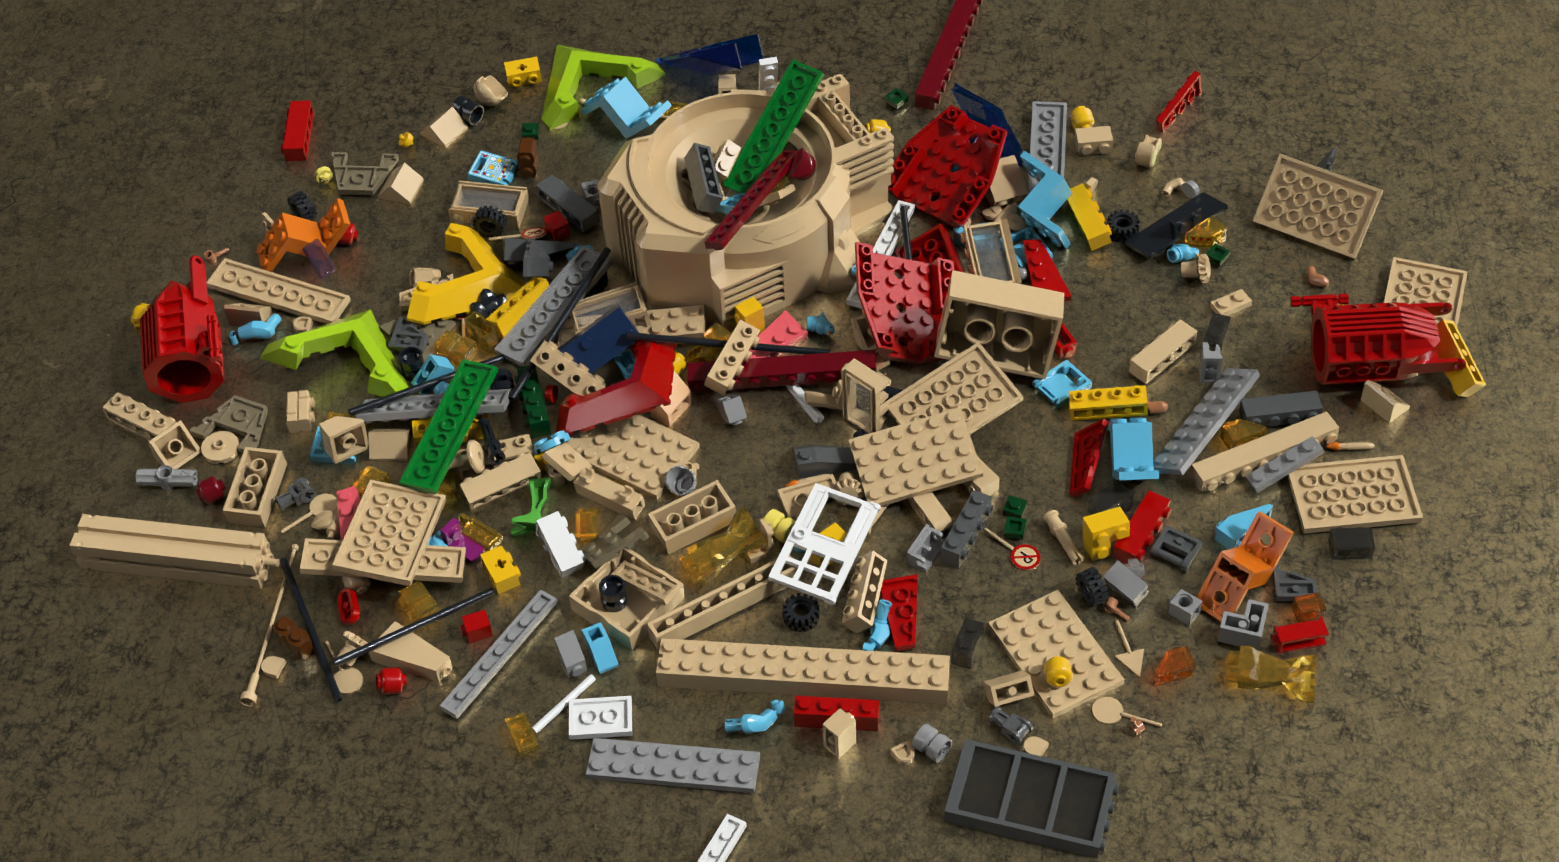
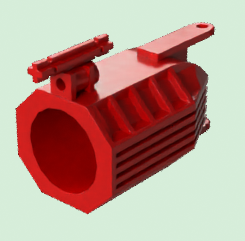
M193 255L189 259V283L185 286L178 282L170 281L155 296L140 318L142 371L150 392L180 403L208 399L225 381L221 327L214 309L213 300L207 294L205 263L197 255Z
M1347 293L1338 295L1302 296L1301 298L1299 296L1290 297L1291 307L1311 306V358L1315 378L1321 384L1366 382L1367 380L1373 382L1404 380L1421 373L1459 371L1466 367V361L1463 358L1439 359L1437 353L1440 338L1435 316L1446 315L1453 310L1451 303L1407 304L1390 302L1342 305L1349 304V295Z

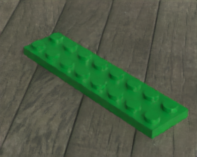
M792 59L741 150L728 178L725 179L724 187L737 193L745 194L772 161L781 154L824 77L823 72Z
M462 359L399 481L401 486L432 494L437 493L498 372L496 366Z

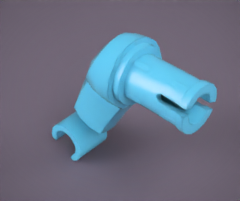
M273 313L266 322L251 321L238 327V333L236 331L229 333L228 340L230 345H237L240 342L239 338L242 340L252 338L265 340L275 335V328L281 322V317Z
M879 600L873 626L870 627L871 636L868 643L864 642L862 650H878L888 639L890 626L887 616L892 606L890 601Z
M777 699L771 702L773 710L766 709L759 715L744 714L741 718L726 719V731L728 733L743 731L746 734L766 731L777 720V714L785 712L783 700L780 702Z

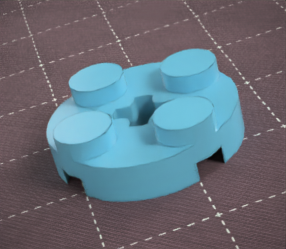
M562 430L552 434L551 440L545 438L533 443L535 454H540L545 450L570 440L568 432L565 433Z

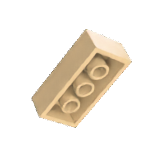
M245 447L223 508V513L229 524L266 527L275 501L274 497L277 495L287 466L282 451Z
M718 480L648 513L650 526L668 555L738 521L736 507Z

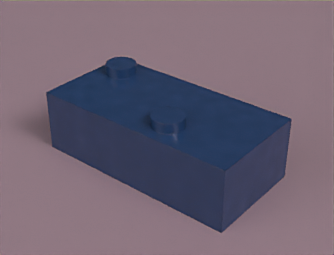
M617 304L560 346L558 350L562 353L567 352L574 358L573 361L578 365L580 363L584 364L589 368L588 372L592 374L637 341L626 340L627 332H640L620 305Z

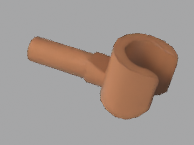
M225 248L215 253L212 250H208L204 253V257L209 263L214 264L217 261V257L229 252V249Z
M1109 597L1105 605V611L1116 613L1128 622L1130 617L1117 608L1118 600Z
M1131 717V724L1128 728L1133 729L1137 736L1145 730V726L1139 719L1136 720L1135 717Z

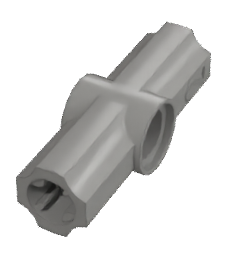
M163 465L158 469L137 470L136 483L137 486H161L164 490H172L176 486L194 487L197 485L198 473L196 470L173 469L169 465Z

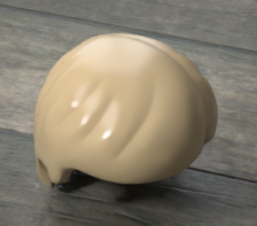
M490 75L485 78L481 76L475 81L473 86L476 99L487 107L499 104L508 95L502 84Z

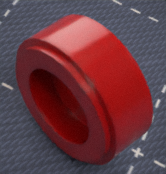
M547 385L544 393L547 403H556L558 399L557 385Z

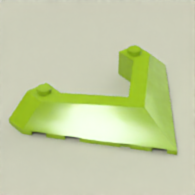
M557 45L541 120L551 131L564 123L580 117L578 102L575 100L574 95H576L578 83L582 75L595 73L599 74L600 77L612 78L613 76H622V78L626 77L638 89L666 76V73L657 63L643 58L610 55Z
M371 309L302 333L286 336L267 344L260 357L262 360L296 370L302 359L310 357L311 353L319 352L321 354L333 351L335 347L344 345L345 348L352 346L354 351H357L360 355L359 359L365 368H368L371 372L368 393L384 397L409 388Z

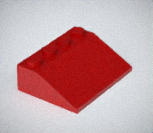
M941 223L910 241L912 259L914 261L932 263L936 258L953 260L954 271L966 273L952 237ZM903 245L896 249L895 252L898 258L905 259Z

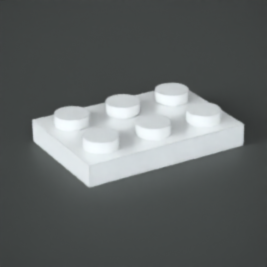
M632 696L569 699L570 740L633 736Z

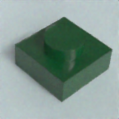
M895 88L884 96V101L898 109L909 101V96Z
M522 123L521 138L539 140V123Z
M1215 243L1205 254L1210 262L1221 266L1230 257L1231 251Z
M1009 495L1002 514L1009 517L1022 518L1028 501Z
M1007 516L1004 537L1023 540L1027 519Z

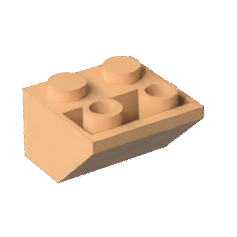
M675 371L673 383L671 384L672 395L669 396L671 405H660L651 411V418L668 427L692 403L691 390Z

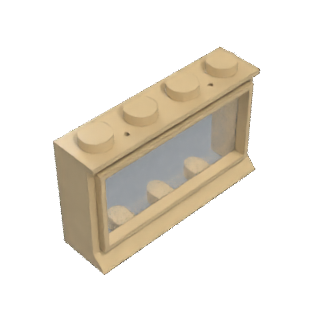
M459 181L451 207L448 209L450 222L454 223L457 214H461L463 221L469 224L472 219L471 216H475L477 209L479 210L480 207L483 208L487 205L488 208L493 206V209L497 207L499 208L498 211L502 210L503 214H506L507 219L514 220L515 229L519 230L529 201L527 187Z
M1007 218L997 222L970 226L964 225L960 238L966 247L964 248V256L969 261L967 265L968 273L1022 284Z
M634 282L579 300L570 314L575 334H578L617 304L620 305L635 327L634 319L645 316L647 325H650L651 322L638 283Z
M854 358L841 369L843 419L846 418L868 434L887 429L889 427L886 424L889 419L883 414L887 412L889 407L883 402L888 398V394L882 390L890 384V381Z

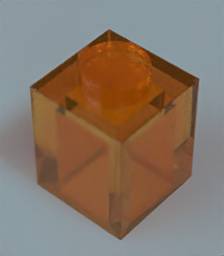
M1318 592L1295 596L1292 610L1298 623L1312 620L1317 621L1326 612V604L1324 600H1321Z

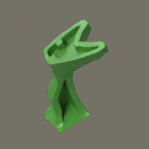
M550 477L529 479L528 487L532 501L531 512L511 519L512 525L515 526L510 530L511 536L536 533V520L541 519L540 512L547 502V491L552 486Z

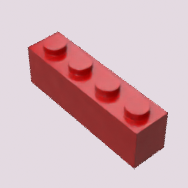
M311 100L290 101V108H287L288 120H285L286 132H283L284 144H281V153L284 154L286 161H307L314 116Z
M1149 490L1130 519V536L1116 541L1113 547L1112 558L1132 567H1135L1138 561L1141 562L1144 558L1146 547H1150L1154 541V534L1160 532L1164 518L1168 519L1172 509L1169 508L1171 499Z
M795 696L794 727L823 728V723L841 708L844 712H849L854 716L856 730L878 731L879 700Z

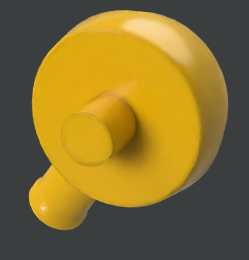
M408 132L400 134L399 145L403 148L412 146L413 135Z

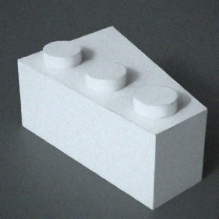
M557 511L536 520V535L538 538H542L545 544L543 545L545 551L549 552L553 565L560 577L563 578L583 569L585 557L581 550L578 551L575 546L577 544L573 533L569 534L566 528L568 527L566 518L564 516L561 517Z

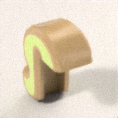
M1145 135L1143 141L1138 142L1135 152V163L1149 168L1153 167L1157 154L1161 149L1162 139Z

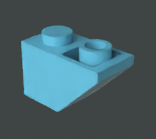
M601 622L582 629L584 644L599 673L602 674L619 667L611 642Z

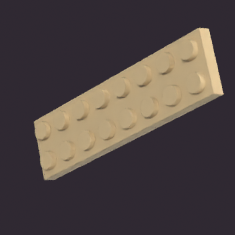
M224 258L207 281V287L210 289L271 306L295 315L312 317L313 320L325 324L332 323L338 319L351 301L349 295Z
M705 305L647 310L651 322L650 325H647L645 316L634 319L636 328L640 333L692 338L705 337ZM602 315L576 318L578 327L589 325ZM571 318L566 320L559 331L558 348L576 335Z
M305 538L300 574L363 577L332 570L333 561L343 540ZM427 545L414 580L462 583L466 547Z

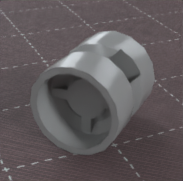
M928 723L918 730L912 741L914 748L922 753L926 752V756L936 763L940 762L947 755L952 745L950 738L944 734H938V730Z

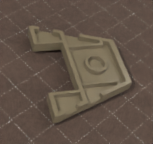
M332 152L339 194L374 195L399 161L398 154L383 153L380 166L346 165L348 161L347 152Z
M399 318L379 326L381 332L390 339ZM439 318L431 320V323L426 325L407 321L415 325L418 330L425 332L429 337L424 353H422L424 362L430 354L438 355L440 347L447 343L457 329L456 323L451 319L442 320Z
M234 395L218 407L216 413L210 417L206 416L202 419V423L199 426H193L189 430L192 436L203 440L210 435L215 426L244 435L245 438L237 447L239 452L243 453L245 447H258L268 409L265 405Z
M621 513L593 541L587 544L582 552L585 560L594 568H598L617 557L618 554L616 552L623 548L629 550L635 546L633 542L640 538L644 541L649 538V535L644 529L638 527L624 539L618 536L617 533L631 523Z

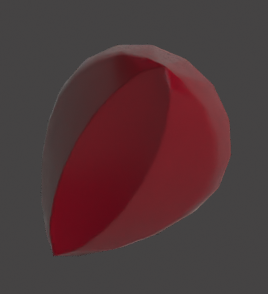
M801 148L796 154L789 174L790 178L799 181L808 179L813 174L816 166L814 157L804 148Z

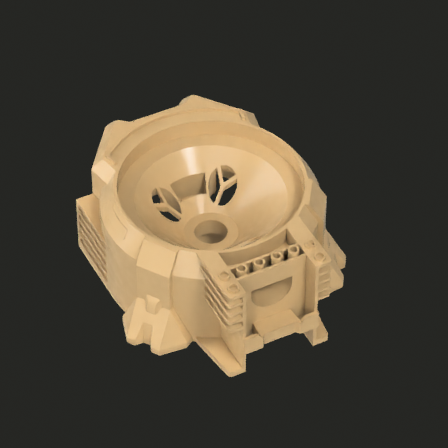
M837 74L821 81L783 149L799 151L801 148H804L816 161L813 174L804 181L791 178L790 184H794L796 190L779 199V202L769 205L767 203L759 206L722 250L706 249L704 242L727 215H724L722 212L714 211L710 213L697 210L693 193L687 188H691L690 181L684 179V177L688 176L684 157L693 143L709 146L713 158L719 146L726 140L732 141L743 149L772 95L768 94L766 90L731 89L730 93L709 96L692 102L674 112L659 125L652 135L631 139L624 143L599 180L597 187L605 245L611 250L608 258L612 259L614 263L625 265L627 273L630 272V277L632 279L635 278V282L640 286L646 310L705 305V321L715 322L723 334L736 327V320L734 318L735 305L753 296L764 307V316H767L805 299L816 291L833 293L853 288L857 278L852 275L851 269L856 265L855 242H860L857 236L888 219L894 209L888 202V186L891 185V174L894 172L892 166L894 164V152L892 151L894 149V144L892 143L894 136L886 127L871 134L850 110V84L843 75ZM723 181L720 185L722 187L724 195L726 196L729 192V189L724 187Z

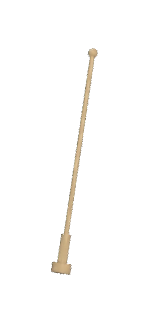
M293 544L291 546L292 552L288 562L290 568L292 566L295 552L299 549V546L297 544ZM285 575L255 672L251 674L247 691H243L239 699L240 704L246 707L255 706L257 701L255 690L260 677L258 673L287 582Z

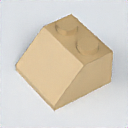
M335 416L319 424L325 451L335 464L369 449L363 419Z

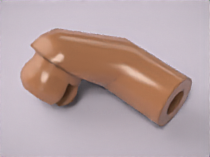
M1310 266L1306 269L1310 284L1318 287H1327L1329 285V279L1324 275L1317 274L1315 267Z
M1147 399L1149 414L1154 415L1167 411L1168 405L1166 402H1150Z

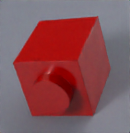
M559 210L543 217L544 226L554 241H560L571 235L569 223Z
M485 609L462 616L463 625H460L463 637H468L469 643L493 637Z

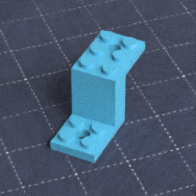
M624 77L621 80L617 78L612 83H608L605 87L597 90L594 93L595 96L590 97L583 103L585 106L581 109V112L586 115L601 107L627 139L651 126L672 105L667 100L649 107L628 79Z
M1024 151L1020 155L1023 161L1022 165L1027 169L1026 172L1032 178L1037 177L1040 179V182L1018 206L1021 211L1020 215L1026 220L1025 223L1029 227L1038 229V233L1044 238L1048 236L1052 239L1051 242L1055 246H1062L1067 249L1071 245L1063 229L1051 222L1050 219L1070 197L1072 192L1064 177Z
M1122 418L1110 419L1107 431H1110L1112 478L1117 480L1159 479V471L1154 470L1152 422H1147L1146 418H1129L1130 422Z

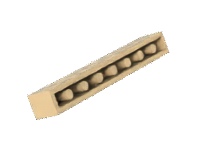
M1324 412L1191 465L1190 478L1201 493L1208 490L1212 491L1218 486L1230 484L1236 479L1245 477L1312 436L1320 446L1334 442L1338 437L1339 426L1328 412Z
M776 560L648 622V635L658 652L661 638L683 640L787 588L784 585L768 580ZM785 564L780 574L793 578L798 568Z

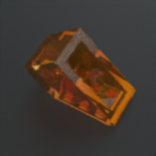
M1188 646L1175 647L1167 651L1155 671L1153 682L1155 687L1195 677L1196 664Z

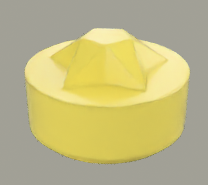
M324 166L315 171L314 177L318 183L325 184L332 179L333 173L329 167Z

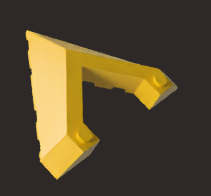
M450 223L445 232V250L463 254L470 262L474 273L437 285L419 281L412 293L407 321L426 325L430 324L431 320L439 318L446 320L464 312L466 314L474 313L471 303L481 301L480 297L483 289L493 291L496 296L504 293L508 300L525 283L474 228Z

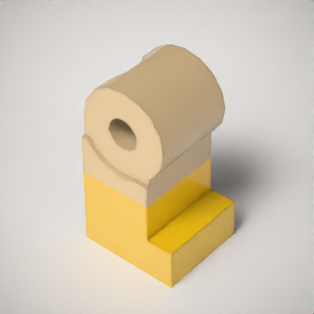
M544 452L534 456L540 471L545 470L550 477L552 486L559 487L566 482V478L542 458Z

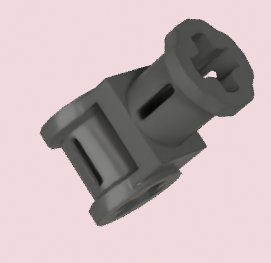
M299 478L287 487L288 491L286 493L275 496L274 499L280 510L284 511L285 508L294 503L299 506L303 503L311 502L316 497V491L309 486V481L306 478Z
M1000 706L995 707L988 718V722L995 723L1001 727V733L1015 745H1020L1023 737L1033 731L1032 724L1026 718L1019 717L1015 713L1010 716L1002 711Z

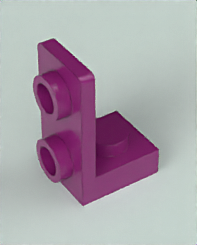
M455 518L451 519L440 530L442 539L447 546L466 547L465 559L471 563L478 559L480 554L485 552L484 547L462 533L460 521Z

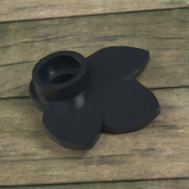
M483 289L480 297L481 301L471 303V308L478 317L487 318L507 298L504 293L496 296L493 291Z

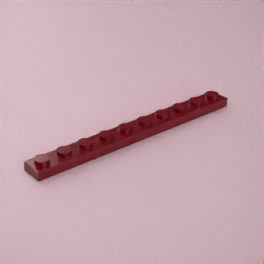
M783 150L772 161L704 242L706 249L722 250L791 168L798 151Z

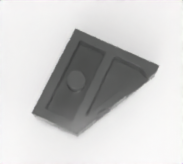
M399 317L388 347L390 350L401 351L406 347L413 346L419 348L424 353L429 337L422 330H418L415 325L408 323L403 317Z
M1276 565L1272 573L1276 601L1318 600L1315 579L1307 576L1303 577L1293 571L1287 573L1279 570V566Z

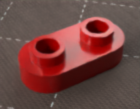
M342 589L337 599L340 619L345 624L353 625L360 618L357 594L352 589Z

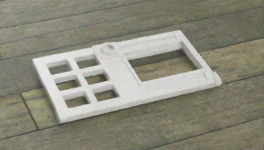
M815 483L768 576V580L834 605L881 506L877 503L867 502ZM828 497L859 508L843 542L812 531ZM793 547L806 551L802 561L789 557ZM812 553L824 557L820 568L807 564ZM830 560L843 564L838 575L825 571ZM785 564L798 568L793 578L780 574ZM803 570L816 574L812 585L798 581ZM822 577L835 581L830 592L817 588Z

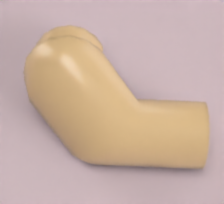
M1176 178L1167 182L1161 192L1162 196L1168 198L1176 187L1181 190L1182 185L1185 183L1183 179Z

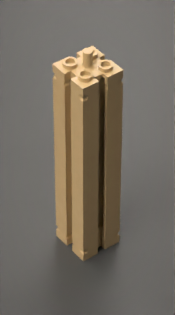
M82 514L77 526L79 531L74 533L69 545L73 555H77L76 561L80 569L91 568L97 571L248 588L251 586L257 589H261L263 582L267 580L269 566H279V559H274L264 533L253 534L252 532L99 515L91 516L90 514Z

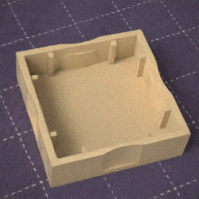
M623 548L616 552L618 554L617 557L601 565L594 574L569 595L572 611L593 625L601 622L609 636L632 651L648 635L647 623L671 612L685 596L683 583L662 569L652 566L633 550ZM624 561H627L676 585L680 592L665 605L625 585L627 594L626 607L619 612H609L601 604L599 583L601 579L612 575Z

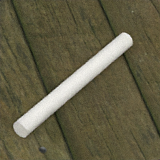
M590 674L541 718L531 730L535 734L540 732L569 705V699H576L596 681L595 677Z

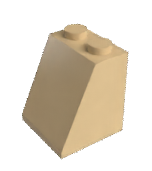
M1015 155L999 160L993 183L985 194L991 207L999 206L1002 209L1012 202L1020 204L1028 195V190Z

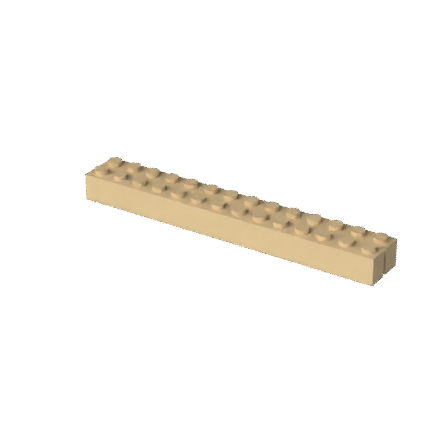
M661 638L656 677L658 687L947 704L950 656Z

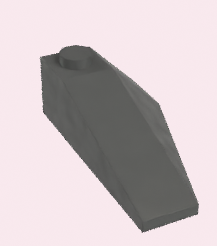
M818 444L792 447L799 479L821 474L857 470L850 447Z

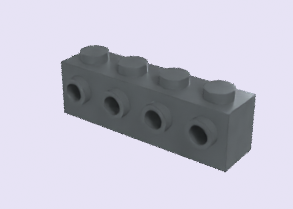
M693 143L684 159L697 210L713 213L720 206L723 199L713 156L709 146Z
M550 175L536 185L538 198L553 210H559L566 220L583 233L600 222L598 208L595 205H591L583 196L578 195L573 188L565 185L561 179Z
M1308 391L1241 399L1239 413L1242 420L1267 427L1299 423L1322 414L1323 407L1318 392ZM1242 421V423H1246V426L1243 425L1245 429L1252 428L1250 425H1254L1253 429L1262 427Z
M975 490L972 491L941 547L942 563L959 569L963 560L967 559L969 550L975 544L979 531L983 530L985 520L993 511V505H991L992 496Z

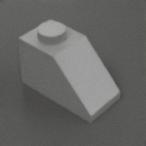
M730 394L714 400L725 423H731L734 426L742 423V419L747 418L740 396Z
M571 630L555 637L558 660L568 679L580 676L586 672L585 658L574 631Z

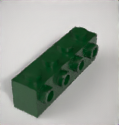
M528 365L516 368L517 376H514L516 384ZM535 368L519 393L520 401H524L521 404L523 415L527 414L528 417L524 418L526 428L531 429L533 438L551 435L549 419Z

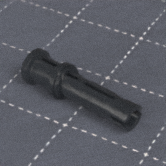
M481 418L478 421V426L485 442L484 450L488 454V461L491 465H500L506 458L504 452L501 451V443L495 438L490 420L488 418Z

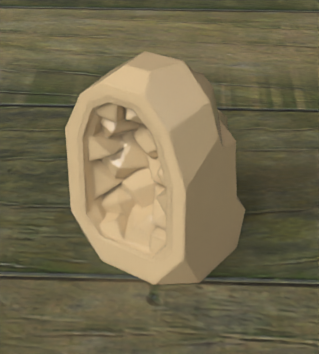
M411 268L410 285L416 287L419 281L431 283V281L436 279L439 280L441 271L435 268Z

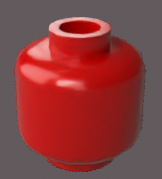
M350 223V226L337 244L350 246L353 241H357L359 231L355 230V224Z
M399 667L382 668L379 674H376V689L380 690L383 695L399 694L402 692L403 686H407L406 674H402Z

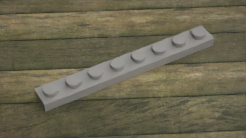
M540 590L440 704L441 710L458 719L557 604V598Z

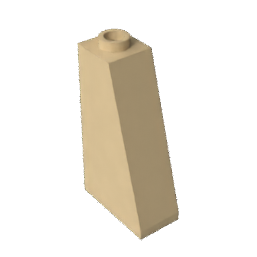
M395 621L380 637L404 626ZM413 632L369 652L370 659L375 663L391 668L399 667L401 671L437 682L448 676L453 668L448 655Z

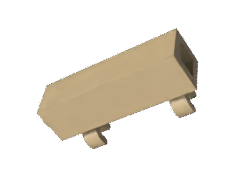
M587 466L574 479L573 483L578 494L618 513H622L633 520H636L645 507L643 495L635 492L632 487L628 485L622 486L594 473V469Z

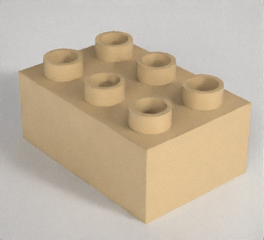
M952 270L937 331L934 357L951 360L979 342L1002 371L1046 380L1063 321L1064 293Z

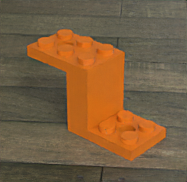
M337 198L329 207L326 215L322 217L320 223L282 212L278 219L274 221L270 231L266 233L263 241L257 246L261 268L272 272L286 251L325 261L350 226L344 201Z
M1261 511L1257 512L1240 546L1221 551L1196 597L1202 600L1201 609L1219 621H1222L1224 611L1236 614L1249 589L1267 584L1294 532ZM1264 534L1269 535L1271 538L1269 545L1264 544L1262 541ZM1218 591L1223 592L1225 596L1223 602L1218 601L1216 598Z

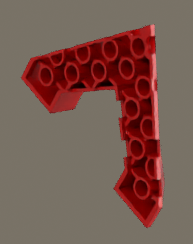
M638 340L634 342L630 349L636 357L631 377L585 396L575 393L567 396L560 405L556 433L564 430L565 433L568 432L569 436H572L574 431L581 429L582 432L596 428V424L602 422L607 425L637 414L652 411L660 405H671L669 396L672 395L673 362L676 357L674 349H676L677 345Z

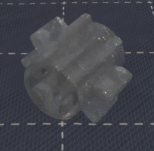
M1128 559V564H1123L1140 579L1145 578L1144 563H1139L1138 559Z

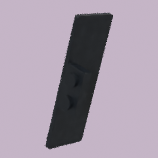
M1202 192L1126 240L1125 245L1145 257L1151 258L1227 210L1228 205Z

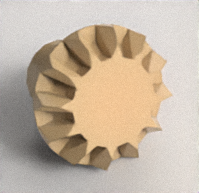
M1200 254L1199 260L1182 262V277L1200 278L1201 283L1209 282L1211 263L1208 256Z
M846 472L841 474L839 481L833 486V489L859 499L863 497V486L852 473ZM836 500L837 503L840 502V503H842L843 506H844L845 504H847V503H845V502Z
M345 631L342 636L347 641H345L337 657L368 642L350 631ZM358 657L344 664L352 667Z

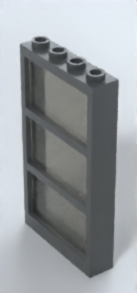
M965 739L945 807L944 822L1098 859L1099 851H1104L1106 838H1103L1104 832L1108 833L1111 820L1107 819L1108 813L1113 814L1115 806L1112 796H1117L1119 783L1116 782L1117 774Z

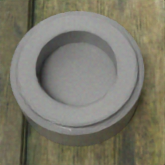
M1188 180L1182 185V190L1188 198L1193 199L1199 195V187L1194 181Z

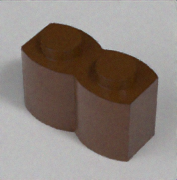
M534 138L520 139L517 160L520 164L519 172L522 177L535 178L537 173L539 155L536 151L537 142Z
M283 616L272 625L278 643L283 648L289 649L295 658L304 661L314 653L309 634L304 629L296 627L292 619Z

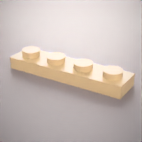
M624 561L612 573V575L620 576L624 580L625 585L665 605L680 592L676 585L627 561Z

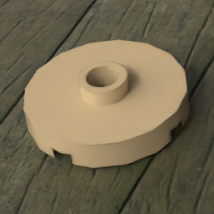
M218 431L205 438L201 445V451L207 462L212 464L223 462L225 464L235 459L239 454L237 447L240 444L238 438L233 433Z

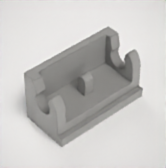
M1208 342L1202 343L1199 362L1200 383H1215L1220 379L1223 356H1221L1218 344H1216L1215 351H1210Z
M926 524L907 551V564L927 572L941 551L944 540L941 538L944 534Z
M1118 560L1103 576L1105 582L1135 607L1139 605L1149 592L1147 590L1148 584Z

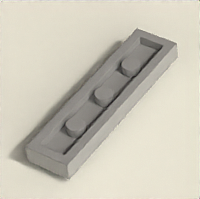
M1312 436L1246 475V480L1258 493L1324 454V450Z

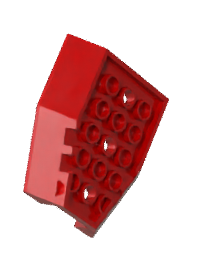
M950 105L906 143L892 165L894 172L891 174V185L888 186V192L900 201L915 204V209L954 228L964 227L993 183L1008 133L1007 130L994 124L989 128L968 118L965 111ZM977 137V142L971 144L970 141L973 138ZM959 166L956 172H951L953 167ZM935 195H939L938 200L932 201Z
M855 242L857 294L878 351L884 359L911 364L943 360L942 358L934 357L937 331L952 270H954V261L936 258L932 263H924L873 253V245ZM894 272L900 275V279L895 276ZM896 305L901 307L902 313L899 312V310L896 308ZM898 339L904 342V347L901 346V344L898 342Z

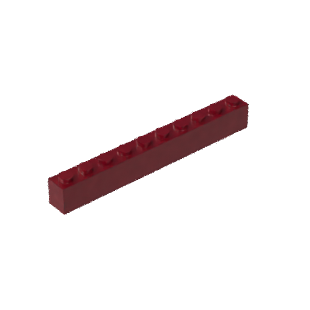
M983 0L955 1L915 92L916 107L935 110L936 105L940 104L942 92L944 93L946 90V82L950 81L951 70L955 69L956 59L960 58L961 48L965 46V38L969 37L970 26L973 27L975 16L979 13V5L983 4Z
M875 350L751 358L748 362H743L742 366L744 368L740 376L736 375L733 379L736 382L732 389H755L758 387L838 382V380H842V367L854 358L877 373ZM716 361L688 363L687 382L691 392L714 391L704 386V383Z

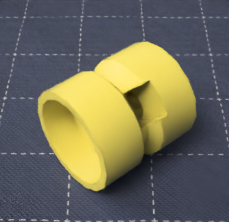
M776 509L770 510L764 518L766 524H770L773 529L774 535L772 536H775L777 540L785 544L796 520L789 516L785 518V515Z

